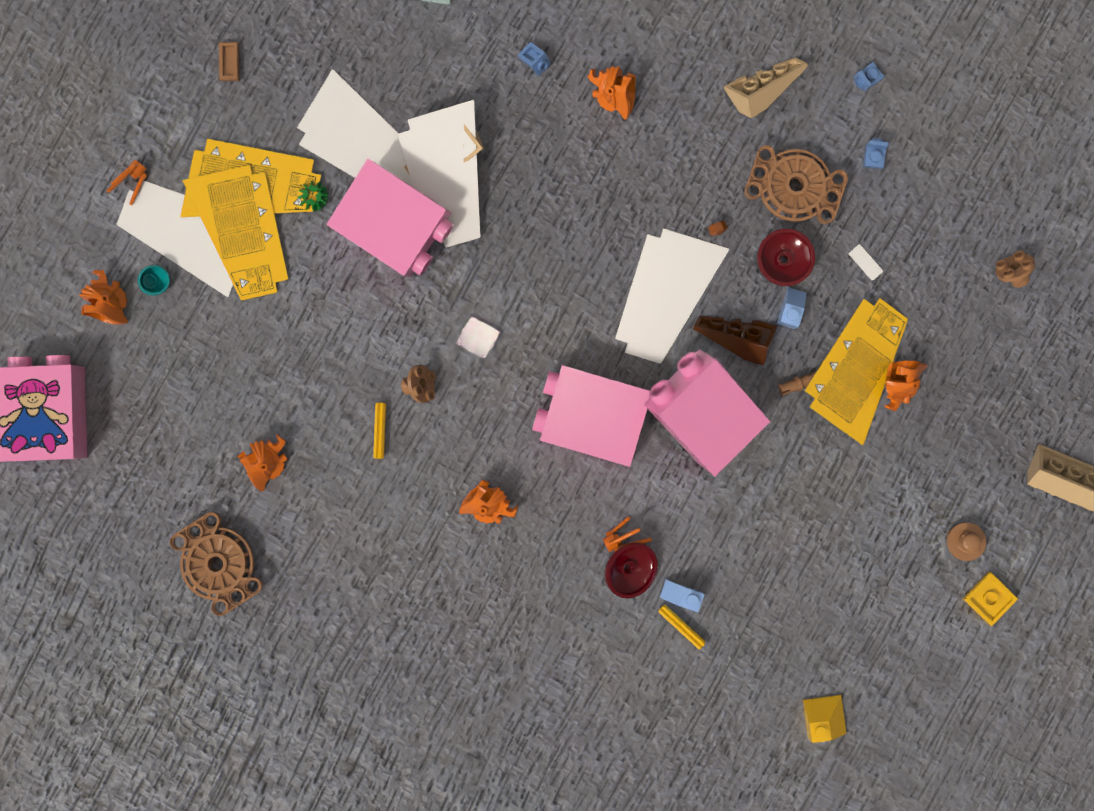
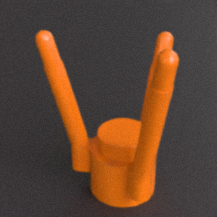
M134 159L128 168L111 182L107 192L110 193L128 175L135 180L139 177L140 179L129 202L130 205H133L141 185L147 177L145 174L147 169Z
M630 517L625 518L615 528L606 533L607 537L603 538V541L609 552L616 551L623 546L621 545L622 540L641 531L640 528H637L620 537L618 534L614 535L615 532L630 520ZM652 538L642 539L634 542L643 544L652 541Z

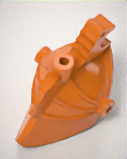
M619 66L607 68L606 72L602 70L599 72V76H596L595 68L591 69L587 78L598 86L599 89L593 90V98H597L600 106L605 110L611 112L617 110L623 119L626 120L634 106L636 75L627 73V76H623Z
M94 270L92 273L96 274L99 279H92L90 281L91 286L85 285V288L81 290L82 293L79 294L81 298L91 303V305L85 304L82 306L81 315L90 316L110 324L128 323V319L123 314V308L127 307L126 293L122 288H119L120 282L113 281L110 286L107 284L108 281L106 280L107 277L104 270Z
M908 360L890 362L885 386L887 393H889L886 398L891 399V402L885 405V408L896 411L901 402L910 403V398L919 389L920 375L927 368L926 364Z
M279 434L276 435L278 439L276 443H271L269 439L267 443L255 441L254 444H249L253 453L246 456L245 452L242 451L237 456L246 468L247 475L253 486L262 492L265 490V485L269 479H275L280 476V473L284 470L285 464L283 462L287 461L284 453L278 456V453L286 443Z
M482 479L465 497L459 509L460 514H473L475 519L488 524L495 521L499 524L503 519L500 515L515 517L518 505L510 508L508 506L510 500H505L507 496L504 495V492L499 487L489 488L490 482Z

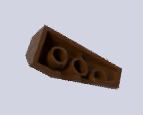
M699 316L693 329L742 359L764 366L777 326L757 320H752V323L741 322V319L725 321L722 317Z

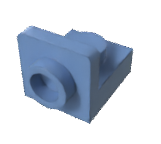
M532 42L518 54L519 59L532 68L537 76H540L551 64L546 53Z
M872 62L863 70L858 71L853 78L855 79L856 86L866 92L881 81L884 76L874 62Z
M879 138L870 140L865 146L863 167L883 169L886 148H888L889 143Z

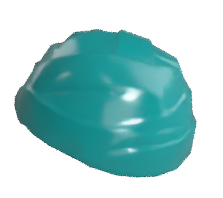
M150 265L140 271L137 284L145 294L157 296L167 290L170 278L168 272L163 267Z

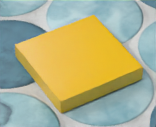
M989 571L962 598L990 626H993L1018 600Z

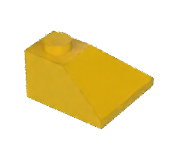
M841 695L803 699L807 737L812 743L832 741L847 734Z

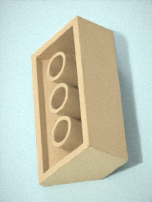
M1039 444L1027 471V484L1067 500L1070 503L1082 506L1087 510L1094 511V466Z

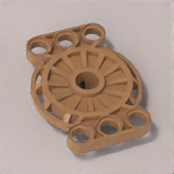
M765 145L756 153L744 194L749 200H756L761 196L766 208L774 216L782 220L800 222L811 219L816 215L817 220L821 224L826 225L831 223L836 217L848 176L843 170H835L830 174L825 163L809 151L791 149L775 155L774 149ZM762 150L769 151L771 154L770 159H762L760 152ZM788 153H795V155L784 156ZM762 168L765 172L764 177H756L754 170ZM840 174L843 177V183L836 184L833 180L834 175ZM798 179L797 182L802 190L798 192L791 190L789 181ZM756 186L759 190L758 195H750L748 188ZM834 192L837 195V201L830 202L827 199L828 193ZM768 201L777 209L776 211L770 207ZM828 210L831 213V219L824 220L821 217L822 211ZM783 212L785 214L791 215V218L785 217L779 213ZM805 213H807L808 215L803 218H796V215H802Z
M209 512L174 534L170 539V546L173 550L182 551L180 569L186 585L198 596L214 600L211 605L212 612L217 616H223L258 594L263 588V582L258 577H251L254 570V557L249 543L236 531L220 527L222 523L221 516L216 512ZM210 515L215 516L217 519L215 526H210L207 523ZM193 526H198L201 530L198 537L191 534ZM226 533H232L238 538L234 539L233 537L226 535ZM178 536L184 539L182 547L175 545V539ZM240 541L246 546L248 552L244 551V548L239 543ZM248 555L250 558V568H247ZM215 557H219L223 562L221 570L211 568ZM251 580H255L258 583V590L252 591L249 589V582ZM197 589H199V590H201V591H203V592H206L207 595L202 594V593L199 592ZM234 591L242 593L241 601L236 602L233 600L232 594ZM219 601L224 602L226 605L224 612H219L216 609V604Z

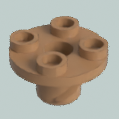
M1017 251L1012 256L999 260L995 264V273L999 280L1011 282L1013 287L1020 288L1029 283V274L1035 269L1036 263L1031 255L1025 254L1024 251Z
M415 365L410 369L408 377H403L401 389L404 394L411 395L416 402L427 403L435 398L434 381L436 375L434 371H430L425 365Z
M968 522L959 523L947 532V547L955 558L963 561H972L980 557L984 552L986 537L979 526Z

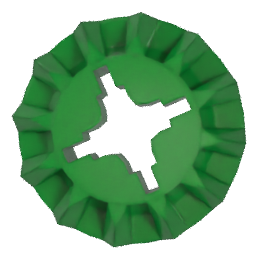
M310 181V186L308 187L304 183L305 190L299 189L303 195L297 197L298 199L303 198L300 205L307 203L306 210L311 205L313 212L324 208L328 201V191L325 186L320 182L313 186V181ZM307 189H309L313 193L318 192L315 196L317 202L313 201L312 199L306 200L308 199L307 197H309Z

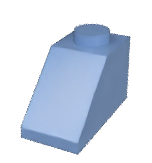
M790 287L787 288L776 324L792 329L799 327L805 309L806 292Z
M667 579L660 594V598L695 612H699L704 597L702 591Z

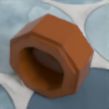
M722 220L710 225L708 231L710 236H718L723 234L728 227L726 222Z

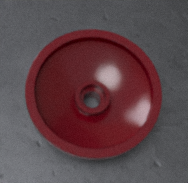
M779 229L770 233L761 242L757 252V264L760 272L769 282L778 286H793L804 281L812 272L815 264V251L810 240L801 232L793 229ZM782 256L786 257V263L781 262Z
M638 542L628 543L617 549L610 557L605 569V581L610 591L621 598H634L644 593L652 585L657 574L658 562L655 553L645 544Z

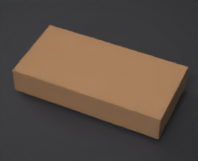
M219 42V80L221 82L240 81L238 42Z

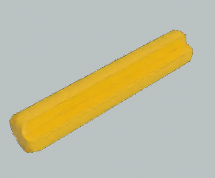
M383 402L375 404L373 457L375 459L384 458L386 403Z
M667 605L661 606L658 612L694 646L701 649L706 642Z

